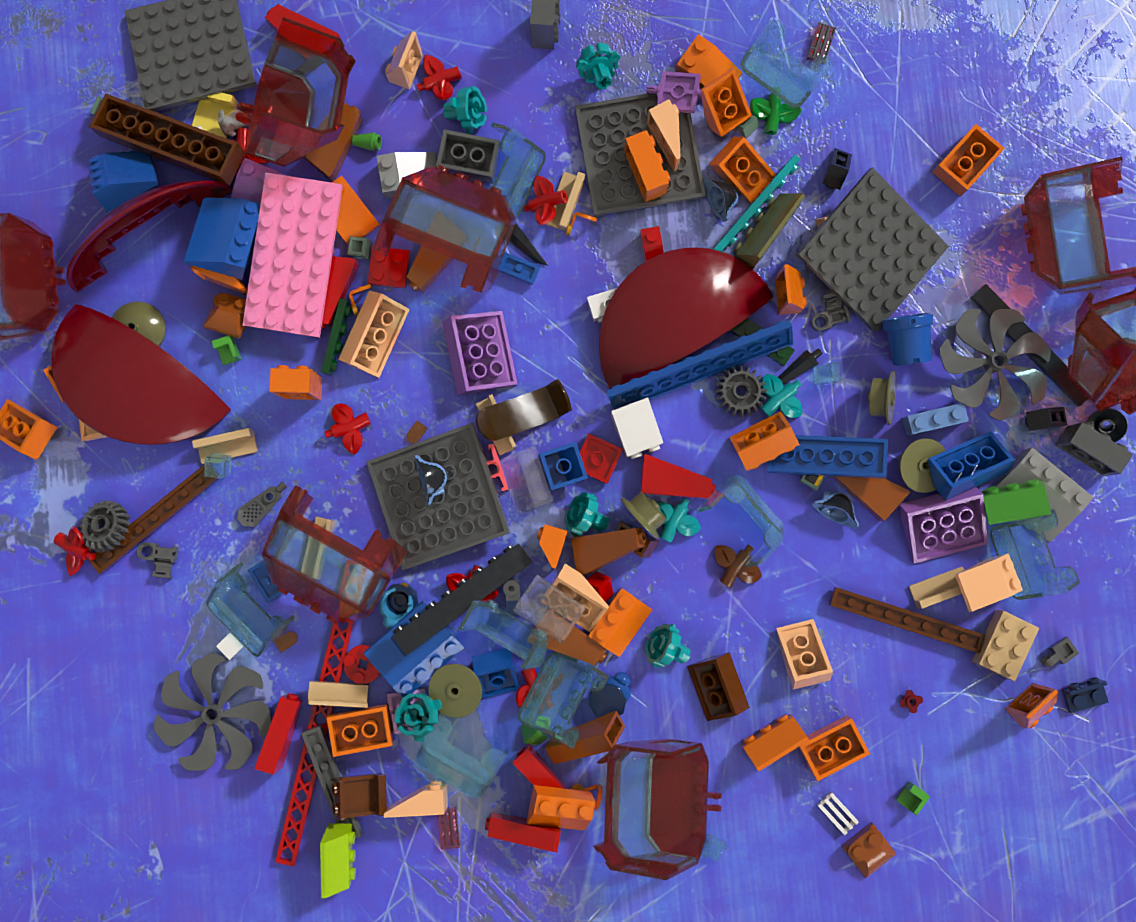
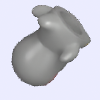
M237 109L228 116H225L223 110L219 112L217 122L225 136L233 137L236 135L234 131H237L238 128H246L249 125V117L244 110Z

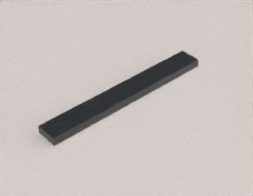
M987 284L983 285L971 297L989 317L998 309H1011ZM1018 322L1009 326L1006 335L1015 342L1021 336L1033 331L1024 322ZM1052 350L1049 362H1045L1037 354L1025 353L1077 407L1081 406L1094 394Z

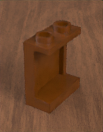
M373 773L334 778L332 794L335 795V803L332 805V812L336 819L341 821L345 818L375 814L384 816V812L387 810L385 774Z

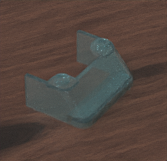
M492 123L491 126L503 134L500 149L507 157L491 189L483 186L476 193L461 189L460 193L477 204L506 218L516 219L520 215L534 186L535 176L539 175L545 163L546 155L541 148L514 128Z
M734 475L729 477L697 510L703 512L711 509L723 497L730 503H739L764 531L763 539L765 545L745 565L747 567L761 565L781 545L784 535V524L743 476Z
M240 562L217 580L206 600V605L212 614L252 655L259 657L288 629L295 617L292 615L286 620L282 616L274 615L271 618L246 592L247 580L243 575L239 574L243 567V564Z
M493 600L472 602L458 628L459 630H477L524 659L525 661L521 667L523 669L541 667L549 643L548 634L538 628L537 630L533 629L498 608L499 604Z

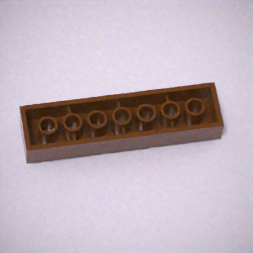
M106 93L89 125L102 138L212 180L222 182L230 186L246 153L237 142Z

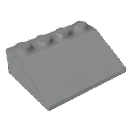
M1034 448L1024 449L1013 462L1008 472L1000 478L995 486L1001 488L1006 487L1009 483L1023 484L1031 479L1042 480L1051 515L1021 520L1046 541L1051 542L1082 513L1094 497Z

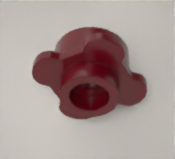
M907 690L902 700H900V706L909 709L910 713H916L919 704L923 703V698L915 695L912 690Z

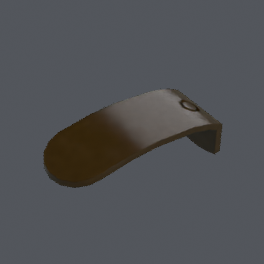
M556 379L547 386L530 393L484 407L478 411L475 422L477 429L484 438L490 441H497L560 418L572 411L565 388Z

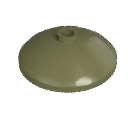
M135 301L124 304L111 317L128 327L134 324L135 328L133 330L159 347L165 339V320L162 314L148 303Z

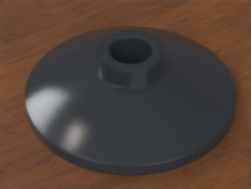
M1112 408L1099 409L1093 412L1086 421L1093 425L1094 430L1109 435L1113 442L1122 439L1128 428L1125 416L1120 411ZM1105 421L1110 422L1107 426H1104L1102 423Z

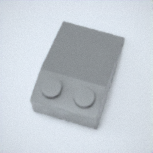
M395 152L376 156L382 192L386 199L441 190L439 173L436 168L435 152Z

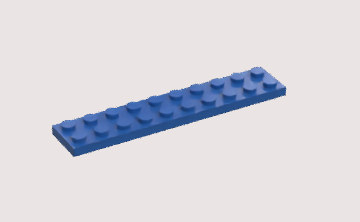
M790 320L777 322L769 328H762L751 335L741 336L736 341L723 343L718 348L705 350L695 357L685 358L677 364L667 365L659 371H652L641 378L631 379L623 385L613 386L610 390L606 391L613 410L645 398L652 400L729 370L731 367L742 365L793 345L792 324Z

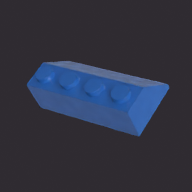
M990 431L929 458L928 464L933 485L946 501L1007 473L1015 459Z

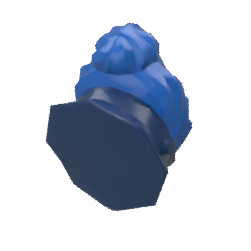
M618 672L614 677L607 676L591 691L589 706L596 717H601L613 711H617L619 716L624 713L625 705L631 694L629 690L631 680L626 673Z

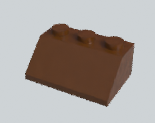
M730 652L715 655L687 666L707 721L737 716L750 708Z

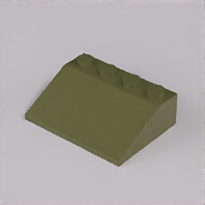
M803 193L779 194L776 199L773 197L766 206L769 208L765 214L762 212L755 221L758 223L754 229L751 227L744 236L747 238L744 244L740 242L734 250L736 253L735 258L754 269L806 195Z

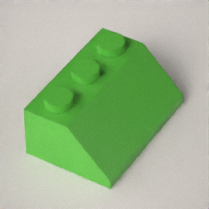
M1031 479L1023 484L1009 483L1006 487L1001 488L992 486L982 491L989 525L1051 515L1042 480Z

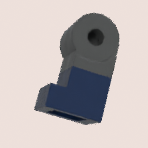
M509 580L503 586V591L506 595V608H501V616H521V588L518 582Z

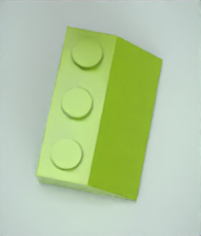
M328 823L320 842L321 898H327L348 889L351 881L355 880L356 868H353V862H355L356 851L352 850V844L355 843V832H352V824Z

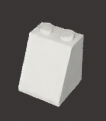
M648 398L611 411L610 416L626 458L631 457V459L643 456L641 452L649 450L651 453L660 449L663 440Z

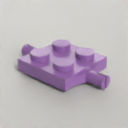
M663 71L659 85H647L646 93L657 94V105L669 99L672 104L677 106L679 112L695 113L696 103L699 98H702L699 87L701 76L695 73Z

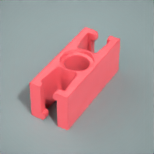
M490 444L488 445V450H492L494 459L488 461L487 464L488 467L496 465L498 469L496 474L491 475L492 479L500 477L504 486L500 488L501 492L508 491L509 487L495 445Z

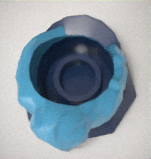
M403 582L392 584L381 596L379 612L384 617L382 623L387 629L392 628L418 605L417 591L409 586V584Z

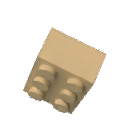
M995 610L984 634L980 653H975L972 662L1008 680L1016 681L1039 628L1010 613Z

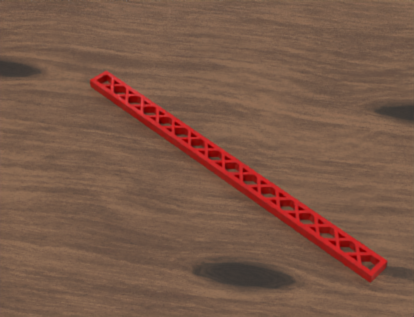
M349 556L319 681L325 682V677L331 674L335 682L340 683L344 658L347 655L369 560ZM353 561L363 563L361 572L355 574L352 569ZM355 580L358 588L351 593L347 586L349 582ZM350 598L353 608L346 612L343 602ZM345 617L349 625L348 628L342 631L338 623L339 620ZM341 636L344 646L337 650L334 645V639ZM336 655L340 662L339 666L333 669L329 660ZM313 705L307 730L313 728V726H319L315 718L317 714L322 712L326 719L322 727H324L323 730L327 738V717L333 713L334 706ZM305 742L275 860L276 863L293 867L297 862L317 779L316 770L312 768L314 766L313 763L310 764L306 758L309 752ZM308 769L312 778L309 782L305 783L301 775ZM303 789L307 798L300 802L297 792ZM298 808L302 814V819L296 822L292 812ZM292 828L298 834L297 838L293 841L290 840L287 834ZM288 847L293 853L292 860L282 857L283 850Z

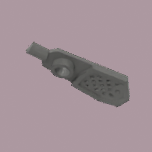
M283 481L277 487L270 486L239 508L237 520L243 526L256 527L280 500L281 492L287 486ZM269 493L273 495V499L270 501L267 499Z

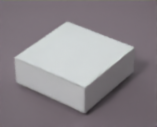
M230 632L216 647L231 660L245 645Z

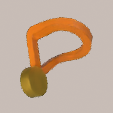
M580 212L574 213L565 235L570 236L576 216L592 221H597V218Z
M371 284L358 287L349 293L355 317L358 316L359 312L352 294L371 288Z
M574 784L571 787L572 790H598L594 810L598 809L603 791L600 784L583 788L580 784Z

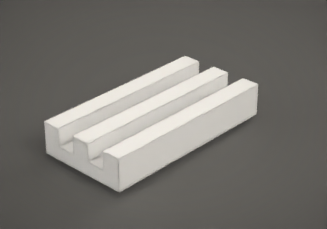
M832 792L828 793L817 804L844 835L855 824L859 823ZM830 798L849 816L850 822L829 801ZM825 803L846 825L844 828L823 806Z

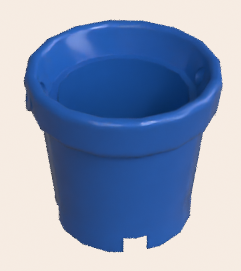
M933 313L914 314L882 320L883 329L887 331L893 365H909L917 362L932 361L931 325L933 324Z

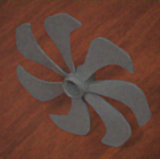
M968 309L956 323V334L965 344L985 355L986 358H970L959 355L952 349L949 339H946L939 348L941 361L944 369L951 374L965 373L984 366L986 372L976 383L968 388L951 385L950 390L953 398L968 407H978L984 400L992 373L997 372L1000 400L998 406L989 413V416L1002 421L1015 415L1020 409V402L1001 371L1006 369L1019 377L1028 386L1031 393V404L1043 400L1047 385L1045 375L1036 369L1008 365V359L1025 353H1033L1040 356L1045 362H1049L1051 349L1041 336L1030 332L1021 336L1006 353H1003L1002 347L1007 329L1011 324L1024 322L1025 318L1015 309H998L992 313L989 321L992 351L983 341L976 328V320L981 310Z
M211 653L196 660L192 665L191 672L208 703L206 707L195 702L182 691L179 686V671L172 672L165 677L161 691V699L164 704L177 709L201 711L202 714L201 717L182 724H170L160 715H157L154 722V730L160 739L168 746H177L188 739L203 722L207 723L202 742L193 755L178 758V761L186 770H207L214 764L216 759L215 723L228 740L231 748V757L225 766L226 770L240 769L251 756L253 744L250 739L232 725L222 720L223 717L248 719L257 724L261 737L267 735L272 720L269 708L264 702L251 701L226 711L222 707L229 698L246 686L263 689V681L259 673L244 666L234 668L230 672L219 702L216 704L213 703L212 674L214 669L225 661V658L219 654ZM211 709H214L217 713L215 719L210 716Z

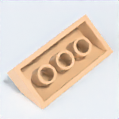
M369 290L338 360L379 378L410 309L382 293Z

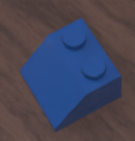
M576 442L539 453L538 456L550 492L588 479Z
M510 647L472 657L474 673L479 678L482 686L483 699L519 689L520 684Z

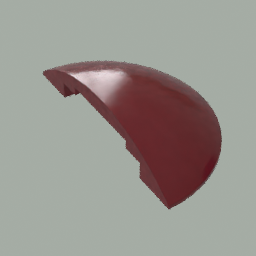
M218 181L178 182L146 191L127 200L99 221L81 242L67 268L66 279L69 286L77 293L107 274L108 271L101 259L116 250L113 243L171 205L175 204L180 209L194 200L201 208L203 198H224L232 193L233 188Z
M698 247L680 248L661 253L645 261L620 283L613 293L602 318L599 333V357L602 372L609 389L616 385L628 383L631 379L646 376L649 372L658 371L700 349L759 310L774 297L762 278L751 267L734 256L718 250Z
M75 304L60 323L53 341L51 353V367L57 390L74 415L100 434L122 442L139 445L175 443L205 432L231 411L205 383L183 364L125 324L94 309Z

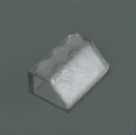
M535 446L500 459L517 514L553 503Z
M536 575L513 609V612L562 644L586 607Z

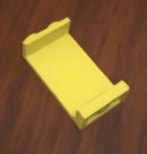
M222 92L207 96L208 99L200 100L192 126H201L203 130L227 139L228 135L225 136L217 122L218 115L223 110L225 116H228L236 110L238 101L233 95Z

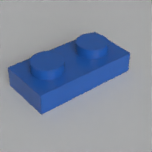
M506 252L498 268L499 272L532 285L540 270L539 265Z
M266 560L247 570L267 603L285 593Z

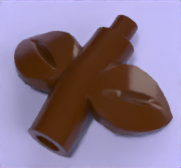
M747 544L745 549H740L737 554L734 549L728 546L717 545L715 547V560L719 566L726 569L720 582L731 588L737 576L744 583H755L761 579L762 574L759 567L755 563L749 562L752 558L750 554L754 549L752 546Z

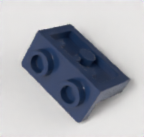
M1098 677L1086 679V683H1071L1067 685L1068 688L1061 689L1068 712L1074 713L1109 703L1104 689L1107 682Z

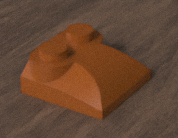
M227 293L217 294L213 299L214 305L203 327L240 339L247 327L243 326L246 299Z
M872 822L841 845L865 878L869 877L896 855L895 851Z

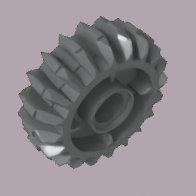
M742 365L738 366V372L735 367H731V373L725 370L724 375L726 377L720 375L719 380L721 382L715 384V386L721 388L714 391L715 394L721 395L716 398V401L722 400L723 402L719 407L722 408L726 405L727 408L724 412L728 413L731 409V416H735L737 411L739 417H743L744 411L747 416H750V409L756 413V406L760 408L763 406L759 400L764 401L766 399L765 396L761 395L767 392V389H761L766 383H759L762 376L759 375L756 378L754 375L757 371L753 370L752 373H749L750 367L748 366L745 371H743ZM737 387L744 388V396H739L736 393Z
M101 500L100 503L94 502V507H88L89 511L83 513L84 518L79 520L82 525L77 528L81 531L82 539L88 548L97 552H108L109 549L114 550L115 545H121V539H126L124 535L129 532L127 527L131 525L128 521L131 517L127 514L128 511L119 503L110 500Z

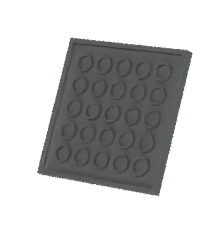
M164 0L125 10L144 108L157 112L208 99L207 96L221 92L227 94L257 86L238 0Z
M641 94L575 106L594 217L706 197L691 113L679 112L680 162L677 171L674 172L654 138L656 143L654 148L656 153L661 154L663 160L661 165L664 171H668L670 181L665 195L645 202L624 153L625 138L645 130L648 131L649 136H653L647 125L649 110L657 106V94Z
M872 167L856 183L796 256L873 332H878L883 326L882 320L888 319L949 246Z
M474 423L366 461L402 571L511 533ZM415 455H418L426 462L441 465L447 475V481L443 487L445 493L434 496L430 505L426 504L414 459Z

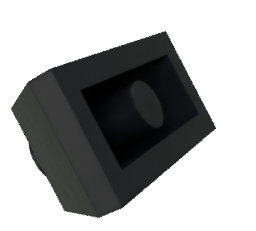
M834 148L822 184H825L830 189L840 190L849 172L852 154Z
M1064 407L1044 408L1026 412L1025 422L1029 431L1068 425Z

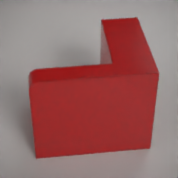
M595 571L586 579L605 602L613 596L611 577Z

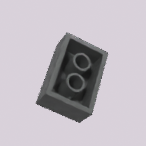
M532 0L530 17L532 48L554 50L555 43L559 41L560 0Z
M444 129L436 163L438 173L493 184L501 150L500 140Z
M1087 422L1067 426L1055 446L1103 476L1121 474L1133 455L1127 451L1128 448L1120 443L1116 444L1109 435L1094 430V426Z

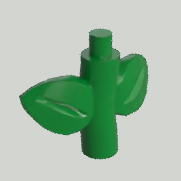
M772 88V94L768 96V100L759 97L750 101L752 114L757 119H767L764 133L768 135L777 134L779 122L791 123L802 112V108L795 104H781L782 96L779 95V88Z

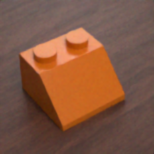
M545 524L544 528L540 527L537 538L540 539L539 544L551 567L556 569L568 531Z

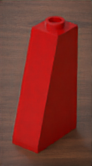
M279 4L271 8L265 16L268 24L317 69L343 43L337 32Z
M332 256L322 330L333 326L339 299H345L359 268V262L354 258Z
M643 455L640 491L644 494L711 499V495H714L715 484H712V479L653 456Z
M288 693L280 697L255 765L256 770L274 775L283 768L304 701L298 699V695Z
M527 744L514 755L512 763L533 785L568 789L530 744Z
M492 813L491 817L486 819L485 830H488L487 837L558 852L561 828L526 824L527 818Z

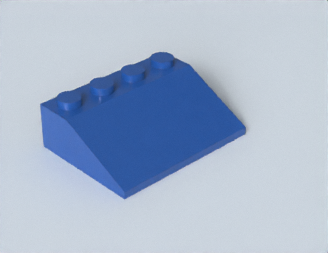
M139 151L104 153L93 156L88 162L93 195L106 212L158 185L152 156Z
M203 198L183 263L242 280L257 231L261 204L240 198Z
M423 600L363 652L386 681L402 697L417 690L440 667L444 666L464 648L460 638L446 626L406 657L403 656L391 639L394 635L392 631L401 624L404 627L410 623L408 619L416 613L421 615L427 611L425 609L427 604Z

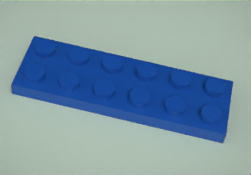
M795 435L799 443L798 446L792 451L784 452L774 460L767 462V473L886 479L888 439Z

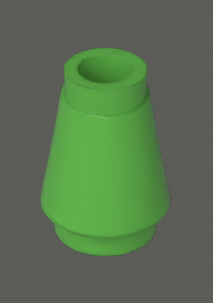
M376 132L353 135L352 144L353 146L375 152L380 150L382 139L381 135L376 134Z

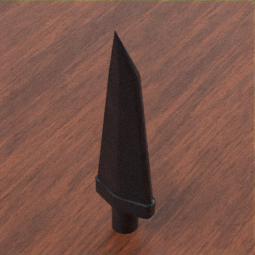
M505 218L499 221V224L505 229L501 233L505 238L535 263L548 266L515 221L511 224Z
M819 348L812 353L805 350L800 357L778 376L783 385L812 367L817 366L819 363L816 359L823 354Z

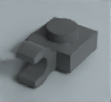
M1064 637L1050 647L1053 653L1046 655L1040 661L1045 667L1047 665L1051 667L1058 661L1060 664H1065L1078 655L1079 652L1070 639Z

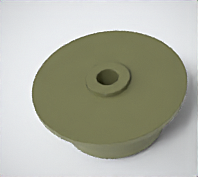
M895 371L890 373L889 378H873L871 390L868 392L870 416L885 417L887 424L891 425L896 400Z
M927 438L918 439L909 444L898 460V470L904 483L916 492L927 493L936 490L933 485L928 459L946 451L939 442Z
M641 491L630 501L622 497L621 501L636 520L652 536L658 539L657 529L667 521L666 517L659 510L660 506L654 499L650 500Z
M447 664L440 667L430 679L429 697L432 700L439 699L443 707L438 711L442 714L460 718L471 714L478 707L482 698V686L477 675L468 667L461 664Z

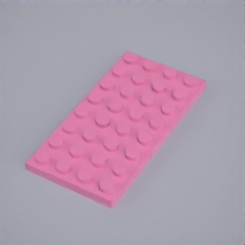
M265 173L243 326L320 338L343 189L342 184Z

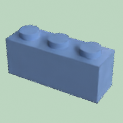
M962 403L902 418L906 437L969 421L965 405Z

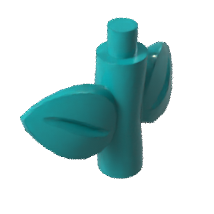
M766 374L762 380L766 384L762 386V389H767L765 394L770 398L761 407V410L768 417L772 416L778 408L786 417L797 418L801 416L802 405L794 397L798 393L797 389L802 385L801 382L797 379L792 384L789 382L783 386V382L778 377Z
M683 497L681 503H677L674 509L669 503L656 501L660 506L659 510L667 519L663 523L664 527L659 536L660 538L672 543L676 530L683 536H692L699 532L701 526L697 519L687 515L689 510L687 506L690 500Z

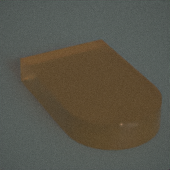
M416 421L407 433V440L410 443H417L428 428Z
M292 631L287 632L274 642L282 653L297 643L298 635Z

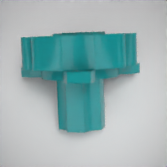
M597 43V51L594 50L593 45H588L582 50L576 62V69L579 76L584 77L585 82L595 83L598 89H606L612 84V76L615 75L614 69L619 67L618 60L621 56L617 51L611 50L607 44Z
M464 87L459 89L456 98H450V102L444 104L443 114L448 120L458 119V121H461V126L465 128L466 134H472L474 129L483 126L487 120L485 114L481 115V113L487 112L486 101L477 87Z
M582 492L580 495L575 496L569 504L571 511L567 510L565 513L564 522L566 523V529L571 531L574 537L581 535L582 532H586L589 527L602 532L609 525V517L598 512L599 503L596 502L597 497L592 493Z
M665 623L660 627H656L650 633V638L653 640L646 642L645 653L647 661L653 667L663 668L664 665L668 666L673 660L681 664L689 660L691 650L680 644L681 636L678 635L679 629L676 628V625Z
M409 693L402 698L396 709L394 721L397 724L406 723L413 731L402 725L398 727V730L404 735L413 736L414 742H423L424 737L433 731L432 725L438 722V710L443 707L439 699L432 700L426 694ZM417 698H421L423 700L416 701L413 704H410L412 700Z

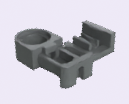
M833 292L821 297L822 301L826 302V311L816 314L811 319L810 324L813 330L821 332L831 329L834 324L843 321L848 323L851 318L847 306L841 308V299ZM818 317L823 318L825 321L824 327H817L815 319Z
M141 543L137 548V555L143 560L155 561L156 570L153 571L152 576L172 579L173 576H170L172 570L171 563L177 562L179 548L173 545V548L159 547L157 543ZM146 546H150L152 549V553L148 557H144L142 554V550Z

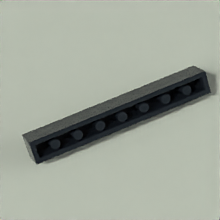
M519 543L515 546L509 545L503 550L505 554L500 557L496 555L488 561L489 565L483 569L481 566L472 572L474 575L472 578L461 580L456 584L458 588L453 592L450 589L441 595L442 600L438 603L433 601L425 607L427 611L423 614L416 613L408 619L410 621L408 625L404 627L401 624L392 631L394 635L391 639L403 656L406 657L531 564L532 560Z

